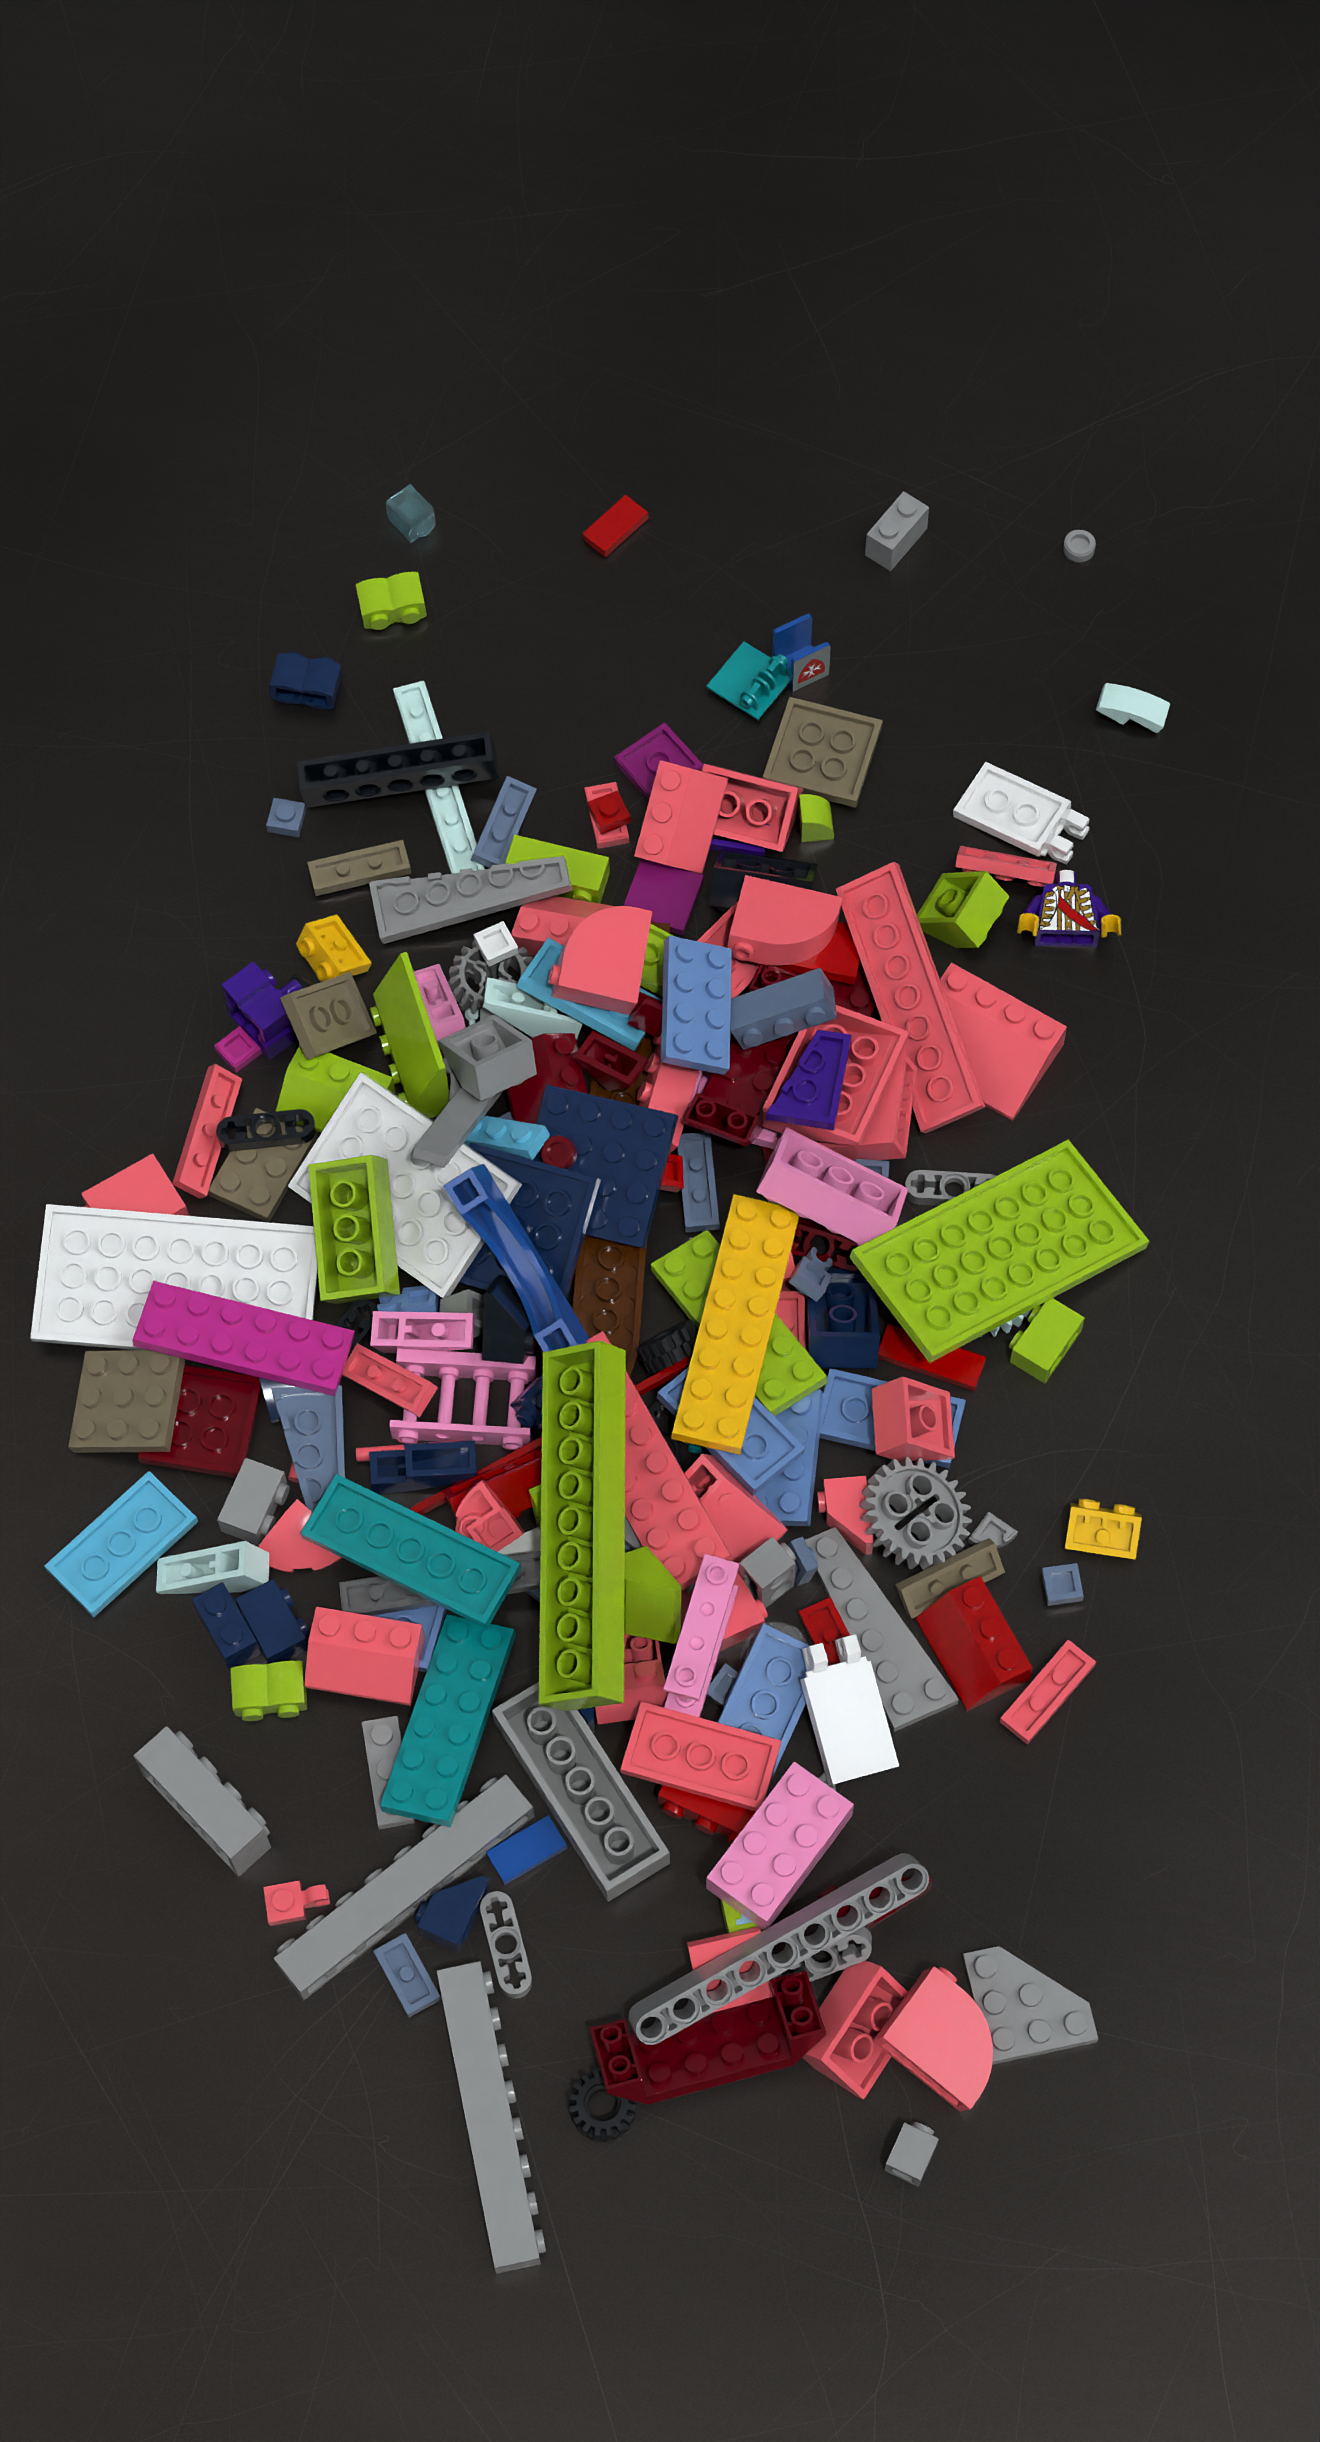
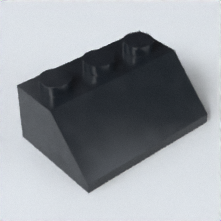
M721 850L713 869L709 905L717 906V910L727 912L739 901L745 875L814 891L818 864Z

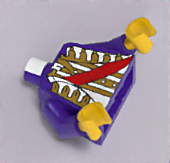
M1062 870L1056 874V884L1044 885L1043 894L1034 896L1020 915L1017 933L1021 934L1023 930L1031 931L1033 933L1032 936H1035L1034 946L1097 947L1100 928L1102 938L1107 937V932H1115L1118 936L1121 935V918L1111 914L1102 900L1093 895L1090 885L1076 884V873L1074 871Z

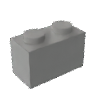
M903 491L866 534L865 556L892 571L926 531L929 507Z
M245 1458L217 1519L221 1532L259 1545L264 1536L275 1525L276 1517L273 1515L278 1504L283 1505L289 1494L290 1486L287 1485L284 1471Z

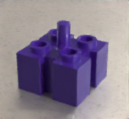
M251 962L221 984L224 997L228 1001L226 1006L229 1016L250 1035L261 1048L262 1053L271 1060L298 1040L280 998L300 990L302 987L296 979H293L281 989L276 990L274 986L277 983L272 974L266 968L261 970L254 962Z

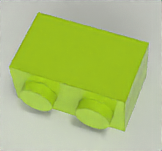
M1054 1298L1046 1301L1043 1306L1035 1307L1028 1317L1027 1321L1030 1322L1025 1332L1019 1330L1009 1345V1348L1012 1349L1010 1363L1045 1384L1081 1333L1085 1317Z

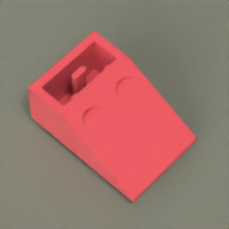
M701 1454L685 1472L691 1486L731 1554L733 1562L740 1563L771 1537H774L778 1542L788 1531L756 1495H752L713 1455Z
M624 1633V1703L595 1707L598 1725L635 1720L641 1701L660 1707L665 1706L667 1692L663 1691L665 1676L659 1641L626 1635Z

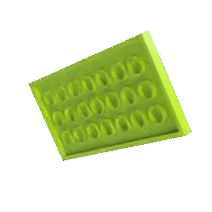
M1068 1139L853 1249L849 1257L928 1362L931 1363L1147 1248L1150 1241Z

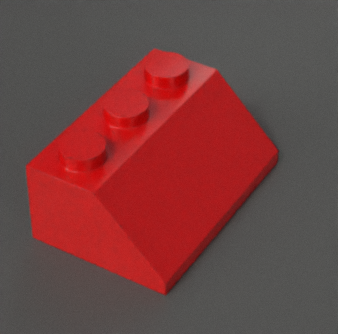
M981 1576L947 1592L916 1617V1623L966 1712L1030 1680L1033 1667Z

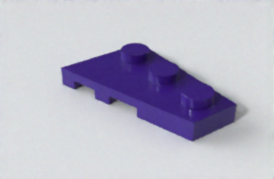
M817 1030L799 1059L798 1066L792 1076L783 1085L776 1102L767 1111L766 1120L834 1130L852 1035Z

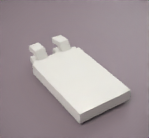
M987 762L984 763L953 810L954 818L1038 857L1040 855L1046 856L1048 853L1052 859L1066 865L1073 856V851H1071L1073 842L1059 836L1061 831L1064 829L1069 835L1081 840L1085 838L1089 831L1087 826L1089 818L1072 810L1070 800Z
M856 1634L835 1640L840 1660L838 1664L828 1666L823 1643L802 1649L807 1672H805L806 1678L800 1679L828 1785L899 1767L871 1661H867L866 1656L861 1657V1649Z

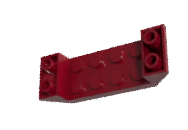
M760 964L749 986V992L798 976V974L773 965ZM798 1032L745 1050L742 1049L732 1034L730 1038V1069L725 1075L712 1074L703 1094L696 1093L683 1119V1123L747 1147L759 1137L763 1129V1106Z
M806 1970L771 1979L773 1997L711 2013L654 2045H647L641 2042L636 2034L630 2035L626 2018L591 2027L590 2033L607 2094L649 2105L793 2066L826 2036V2030Z

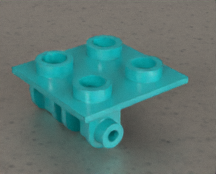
M743 641L707 684L706 688L759 720L790 683L791 670L787 668L788 660L782 654L770 658Z

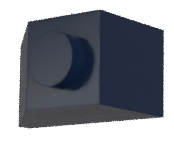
M480 1876L433 1893L429 1903L424 1901L417 1912L415 1922L419 1923L417 1926L419 1935L460 1953L479 1914L481 1901L491 1889L489 1878Z

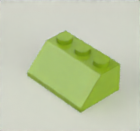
M299 1045L286 1070L276 1112L296 1109L306 1110L314 1117L316 1131L322 1133L360 1072L368 1075L396 1095L393 1077L329 1052L307 1060ZM303 1121L297 1122V1124L305 1126Z

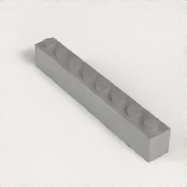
M506 1774L499 1780L493 1778L484 1784L479 1791L481 1794L473 1801L465 1800L460 1803L451 1827L438 1824L431 1826L422 1835L423 1840L413 1848L411 1846L403 1848L394 1857L393 1860L395 1862L384 1871L381 1868L374 1871L365 1880L364 1883L366 1885L355 1894L352 1891L345 1894L335 1904L337 1908L326 1917L324 1915L316 1917L306 1927L307 1932L297 1940L295 1938L287 1940L278 1948V1955L274 1957V1961L303 2000L307 1999L416 1912L424 1901L428 1902L431 1899L433 1893L445 1889L485 1857L486 1851L505 1841L535 1817L533 1806Z
M480 1961L437 1970L496 2274L541 2264L539 2253L546 2252L542 2229L534 2230L532 2215L539 2213L534 2191L528 2193L526 2191L524 2178L531 2177L527 2154L519 2155L517 2141L524 2138L520 2118H512L509 2104L515 2103L516 2098L512 2080L504 2081L502 2067L509 2066L505 2043L497 2045L495 2030L502 2028L498 2008H490L487 1994L494 1993L490 1971H482Z

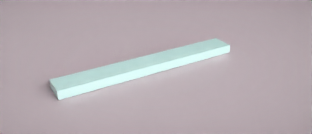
M420 681L393 688L394 697L409 744L442 739L425 682ZM458 784L425 789L424 791L451 874L460 873V869L472 868L473 871L484 870V865L471 860L477 843Z

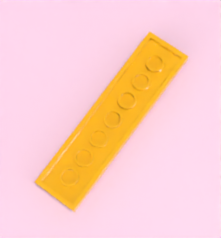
M733 1195L671 1439L741 1455L800 1217L795 1211L783 1205Z

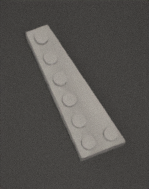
M564 856L521 861L516 864L492 865L490 869L477 871L468 868L460 869V873L442 875L441 872L430 873L428 877L410 879L407 876L369 882L379 937L383 944L573 890Z
M831 1528L806 1539L807 1546L811 1547L817 1556L819 1567L816 1573L828 1598L831 1597L850 1636L856 1634L861 1649V1657L866 1656L867 1661H871L884 1712L893 1732L957 1705L959 1700L952 1688L837 1528Z

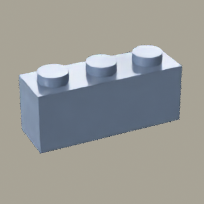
M821 968L731 998L730 1031L743 1050L837 1018L833 986Z

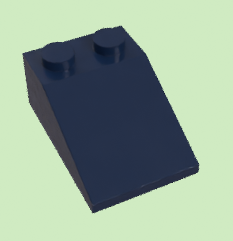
M828 1269L827 1272L832 1277L823 1296L816 1302L805 1295L806 1351L820 1368L877 1369L880 1332L876 1292L859 1269L855 1271Z

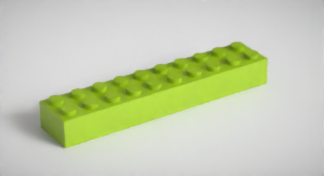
M601 1340L543 1352L539 1704L562 1711L624 1703L626 1350Z

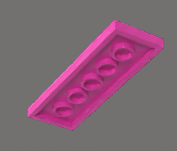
M153 1281L133 1336V1346L336 1396L354 1340V1330Z

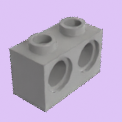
M771 1537L740 1562L739 1575L746 1583L754 1600H760L765 1608H767L794 1586L796 1556L785 1543L779 1544L774 1537Z

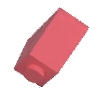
M866 1476L824 1479L823 1491L817 1492L818 1512L825 1513L826 1524L830 1528L836 1527L842 1537L865 1555L872 1554L873 1534L866 1535L865 1533L871 1527V1523L861 1521V1517L868 1512V1510L860 1507V1503L867 1498L862 1494V1491L867 1487Z

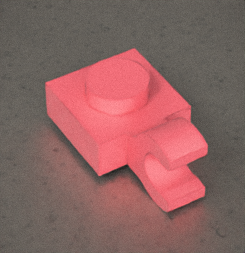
M299 1880L263 1887L267 1918L270 1926L306 1920V1908L330 1904L329 1891L326 1889L325 1884L302 1890V1884Z

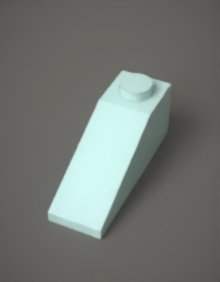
M488 977L486 979L484 1008L532 1038L543 1033H575L577 1040L583 1023L519 989L515 983Z
M247 1541L158 1558L156 1592L159 1594L204 1593L222 1582L229 1593L253 1590L269 1581L270 1553Z

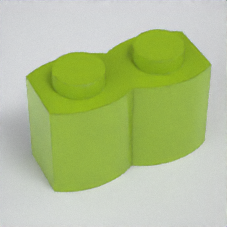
M404 572L388 578H373L356 584L363 624L366 629L382 630L395 622L413 624L427 616L418 572Z
M282 1661L230 1668L232 1708L235 1715L242 1717V1720L258 1721L263 1719V1715L278 1713V1717L291 1718L298 1716L299 1711L307 1710V1692L304 1686L305 1667L302 1661Z

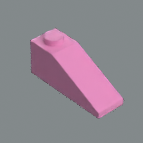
M440 964L414 971L437 1043L438 1040L466 1028L463 1015Z
M373 1311L370 1346L382 1353H397V1348L434 1351L473 1349L475 1314Z

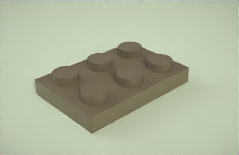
M351 972L291 992L280 998L307 1060L377 1034Z
M256 1108L253 1114L267 1112ZM281 1122L280 1124L283 1135L286 1134L285 1122ZM264 1123L258 1127L257 1134L261 1137H269L274 1134L276 1127L270 1123ZM246 1126L247 1137L252 1138L250 1126ZM295 1127L297 1132L303 1131V1128ZM316 1134L312 1140L304 1144L231 1151L209 1187V1196L269 1223L289 1189L288 1184L317 1141Z

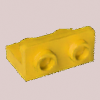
M337 914L305 923L296 943L300 954L305 957L321 982L351 972L352 976L368 972L372 964Z
M1079 1499L1078 1504H1070L1065 1549L1136 1560L1142 1516L1139 1513H1135V1507L1114 1504V1509L1099 1507V1501L1090 1499Z

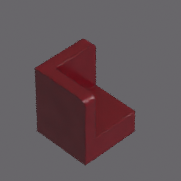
M639 992L637 1005L630 1014L628 1024L655 1037H659L662 1033L663 1002Z

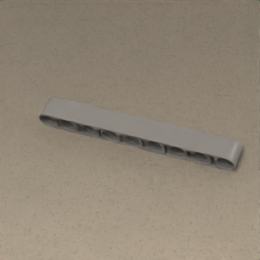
M901 1853L637 2002L632 2006L628 2015L631 2028L639 2040L647 2045L662 2042L918 1896L928 1886L929 1875L927 1870L910 1854ZM915 1868L914 1874L909 1880L901 1881L902 1875L907 1869ZM883 1887L879 1897L869 1899V1894L874 1888ZM851 1905L850 1911L846 1916L837 1918V1912L842 1906ZM818 1924V1929L813 1935L804 1936V1932L809 1925ZM786 1942V1946L781 1953L772 1954V1949L777 1943ZM754 1961L752 1968L748 1972L739 1973V1968L744 1962ZM721 1979V1984L716 1990L706 1991L708 1984L712 1980ZM689 1998L687 2005L683 2009H673L679 1999ZM648 2017H656V2021L651 2027L641 2028L643 2020Z

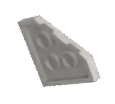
M1000 1946L963 1954L962 1958L972 1999L981 2009L990 2029L993 2044L992 2065L1096 2043L1098 2041L1090 2004L1086 2000Z

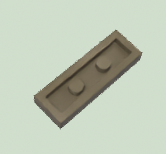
M403 840L307 862L315 896L366 885L371 881L411 874V867Z
M988 1538L946 1559L945 1562L938 1563L895 1585L906 1614L913 1619L923 1613L947 1592L981 1576L985 1583L1005 1573L995 1543Z

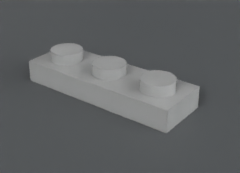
M398 1716L363 1721L362 1727L378 1828L385 1829L413 1824L415 1821L412 1818L385 1813L380 1808L381 1800L402 1743Z

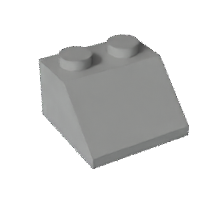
M495 1014L438 1040L439 1047L461 1087L480 1101L492 1098L497 1093L509 1087L519 1085L524 1080L537 1075L532 1040Z

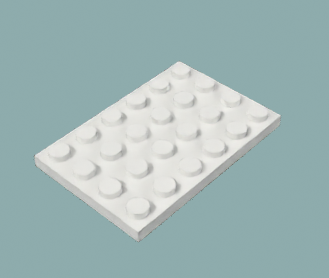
M360 1072L288 1184V1187L312 1204L308 1164L366 1155H375L388 1159L397 1266L440 1297H448L454 1291L485 1241L460 1215L443 1185L468 1169L481 1164H485L508 1204L511 1203L522 1184L464 1143L445 1168L412 1157L414 1146L432 1125L433 1121L374 1079Z

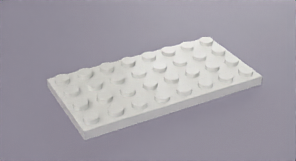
M46 1204L30 1339L34 1342L147 1350L133 1346V1336L153 1281L313 1320L318 1275L314 1226Z

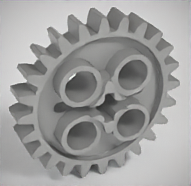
M905 1457L900 1463L893 1459L887 1466L883 1465L879 1468L876 1474L868 1479L869 1485L862 1491V1494L867 1498L860 1503V1507L868 1510L861 1517V1521L871 1523V1527L865 1533L866 1535L876 1534L877 1539L874 1541L873 1546L877 1547L883 1544L886 1547L883 1554L884 1557L894 1553L896 1554V1565L907 1559L909 1569H913L920 1563L921 1568L926 1570L932 1564L936 1565L945 1562L946 1559L956 1555L964 1547L962 1541L970 1535L964 1528L972 1523V1520L963 1516L971 1507L960 1502L966 1493H956L954 1490L958 1480L948 1482L946 1480L948 1470H944L940 1474L936 1473L935 1462H932L925 1468L923 1458L917 1459L913 1464L909 1457ZM913 1486L919 1490L920 1494L914 1490ZM932 1496L936 1497L937 1502L929 1506L923 1513L916 1516L902 1529H895V1525L909 1513H912ZM889 1504L896 1509L897 1513L891 1510ZM935 1514L939 1515L943 1522L939 1521ZM911 1532L917 1535L919 1541L912 1536Z

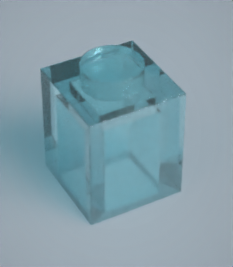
M411 484L386 500L388 520L411 543L419 537L428 535L436 526L434 508Z

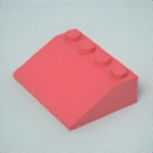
M951 962L940 978L982 1099L985 1106L1013 1121L1063 1047L1067 1026Z
M836 1005V1019L798 1032L763 1106V1127L783 1134L787 1127L813 1141L858 1146L908 1039L909 1031ZM817 1030L851 1034L850 1051L835 1129L828 1130L766 1120L767 1111L776 1102L783 1085L792 1076L798 1066L799 1059Z

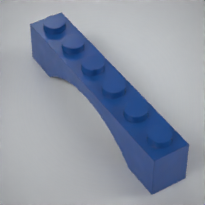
M485 1164L472 1167L443 1185L460 1215L482 1237L509 1276L525 1308L533 1335L543 1352L587 1343L586 1341L590 1339Z

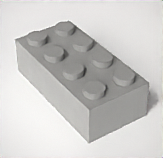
M166 1726L133 1755L142 1775L239 1877L271 1848L267 1838L270 1831L265 1826L266 1821L253 1807L248 1811L245 1809L246 1806L240 1800L242 1796L228 1781L224 1785L221 1784L222 1781L216 1775L218 1772L206 1757L197 1758V1754L192 1749L194 1747L193 1744L181 1731L174 1734Z

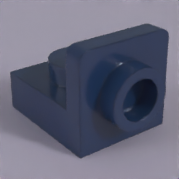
M538 1376L510 1404L517 1412L515 1417L519 1423L525 1428L532 1430L542 1429L543 1376Z

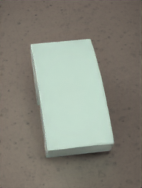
M1106 683L1102 688L1096 710L1122 725L1131 719L1158 733L1164 727L1170 703L1138 689Z

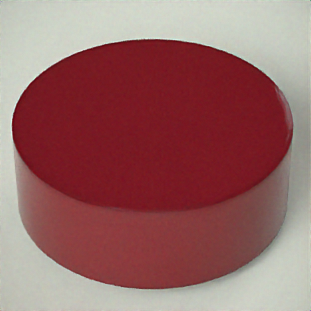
M559 1135L552 1136L544 1142L541 1149V1157L545 1164L569 1169L576 1161L577 1149L570 1139Z

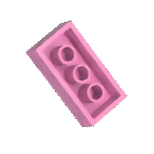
M786 1127L768 1160L756 1192L773 1203H779L795 1211L800 1217L809 1218L825 1226L830 1232L841 1234L861 1246L895 1228L908 1188Z
M793 1762L707 1876L706 1889L762 1930H766L772 1925L853 1815L854 1804L799 1764Z

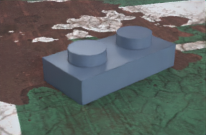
M406 1933L373 1950L375 1957L409 2018L441 2000L440 1994Z

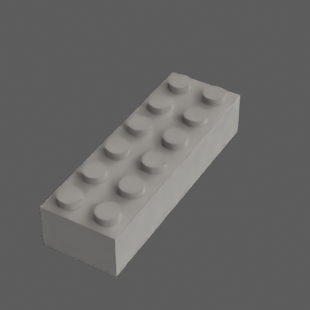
M539 1682L492 1710L496 1727L608 1902L670 1864V1852L578 1710L562 1711L540 1705Z

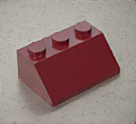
M543 1033L530 1038L533 1045L537 1075L524 1080L519 1085L506 1089L513 1121L537 1123L546 1084L588 1094L582 1066L574 1059V1055L578 1051L575 1033Z

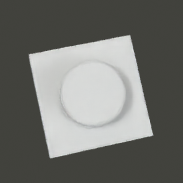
M504 921L473 934L474 941L488 967L519 954L518 946Z

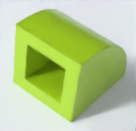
M799 794L798 817L801 842L833 840L834 830L830 803L825 798L817 795Z

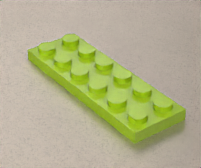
M705 1230L651 1263L652 1273L689 1319L692 1320L698 1330L720 1249V1244L708 1230ZM776 1313L755 1398L774 1417L827 1384V1375Z

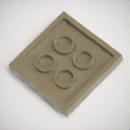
M789 697L762 778L803 788L802 794L817 795L825 798L827 801L856 808L880 736L883 720Z
M151 1350L85 1351L68 1448L74 1453L170 1452L185 1359Z

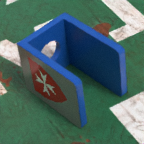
M809 613L773 630L772 656L782 654L787 658L788 663L786 666L791 670V680L788 685L792 692L829 675L831 646L828 642H824L813 648L811 645L812 617Z

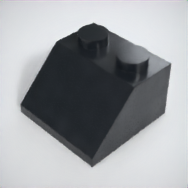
M498 1275L484 1293L482 1360L524 1364L528 1356L535 1352L538 1342L533 1335L525 1308L514 1285L505 1275Z

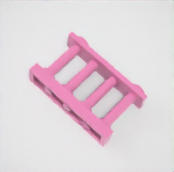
M397 1348V1365L422 1378L424 1376H438L441 1379L437 1423L417 1422V1416L404 1409L402 1421L390 1420L392 1439H397L405 1444H414L418 1440L437 1442L454 1440L475 1441V1444L502 1445L503 1448L508 1450H517L531 1442L530 1428H521V1424L515 1417L517 1412L510 1404L524 1391L525 1384L533 1382L537 1378L536 1356H528L524 1364L484 1361L482 1360V1353ZM459 1378H473L476 1381L472 1425L451 1424L455 1381ZM494 1380H507L511 1383L507 1427L486 1426L490 1382Z
M704 1554L663 1691L668 1692L664 1708L700 1718L739 1586L734 1585L740 1563Z

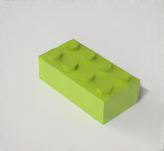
M366 1155L308 1164L320 1301L341 1304L361 1299L369 1300L400 1295L388 1159L375 1155Z

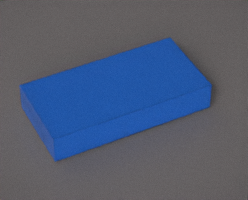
M547 1815L486 1851V1856L505 1886L566 1850L567 1844L550 1816Z

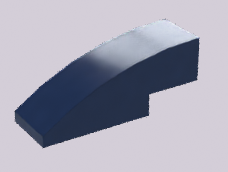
M475 1441L404 1444V1450L369 1452L371 1491L377 1494L421 1490L477 1476Z

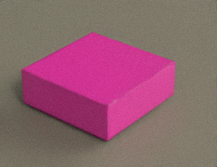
M241 1026L214 1045L215 1051L235 1073L262 1054L261 1048Z

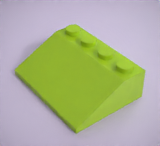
M404 952L398 956L373 993L375 1006L370 1008V1013L374 1026L382 1027L384 1035L379 1036L384 1056L391 1055L393 1064L388 1065L391 1077H393L394 1084L400 1083L403 1091L398 1094V1097L427 1118L439 1116L450 1102L446 1067L407 952Z

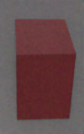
M594 1031L590 1033L574 1055V1059L607 1091L630 1088L649 1063L647 1058Z

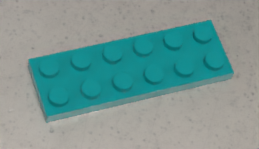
M338 1474L334 1476L300 1533L303 1539L486 1629L489 1627L522 1569L521 1563Z
M446 1615L380 1803L382 1812L442 1826H452L516 1637L513 1628L490 1624L486 1629L466 1618Z

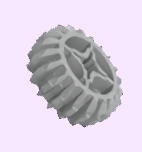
M475 941L472 942L473 949L463 946L461 949L462 956L455 955L453 959L454 966H451L449 969V977L451 978L448 981L462 1012L470 1008V1012L474 1015L477 1009L479 1014L480 1009H486L483 1007L487 977L494 979L499 977L497 980L518 984L517 981L512 980V976L508 974L507 968L511 966L520 977L523 975L533 960L532 956L527 955L525 947L518 949L519 954L488 967ZM468 977L475 979V983L479 985L478 993L468 986Z

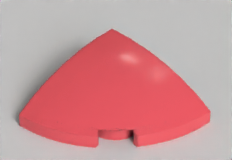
M483 1480L479 1481L468 1491L455 1514L457 1517L455 1532L496 1552L524 1534L523 1528Z
M298 1499L283 1514L258 1546L270 1553L269 1567L282 1572L293 1573L294 1569L306 1568L317 1571L331 1566L342 1559V1557L302 1538L300 1533L313 1512Z

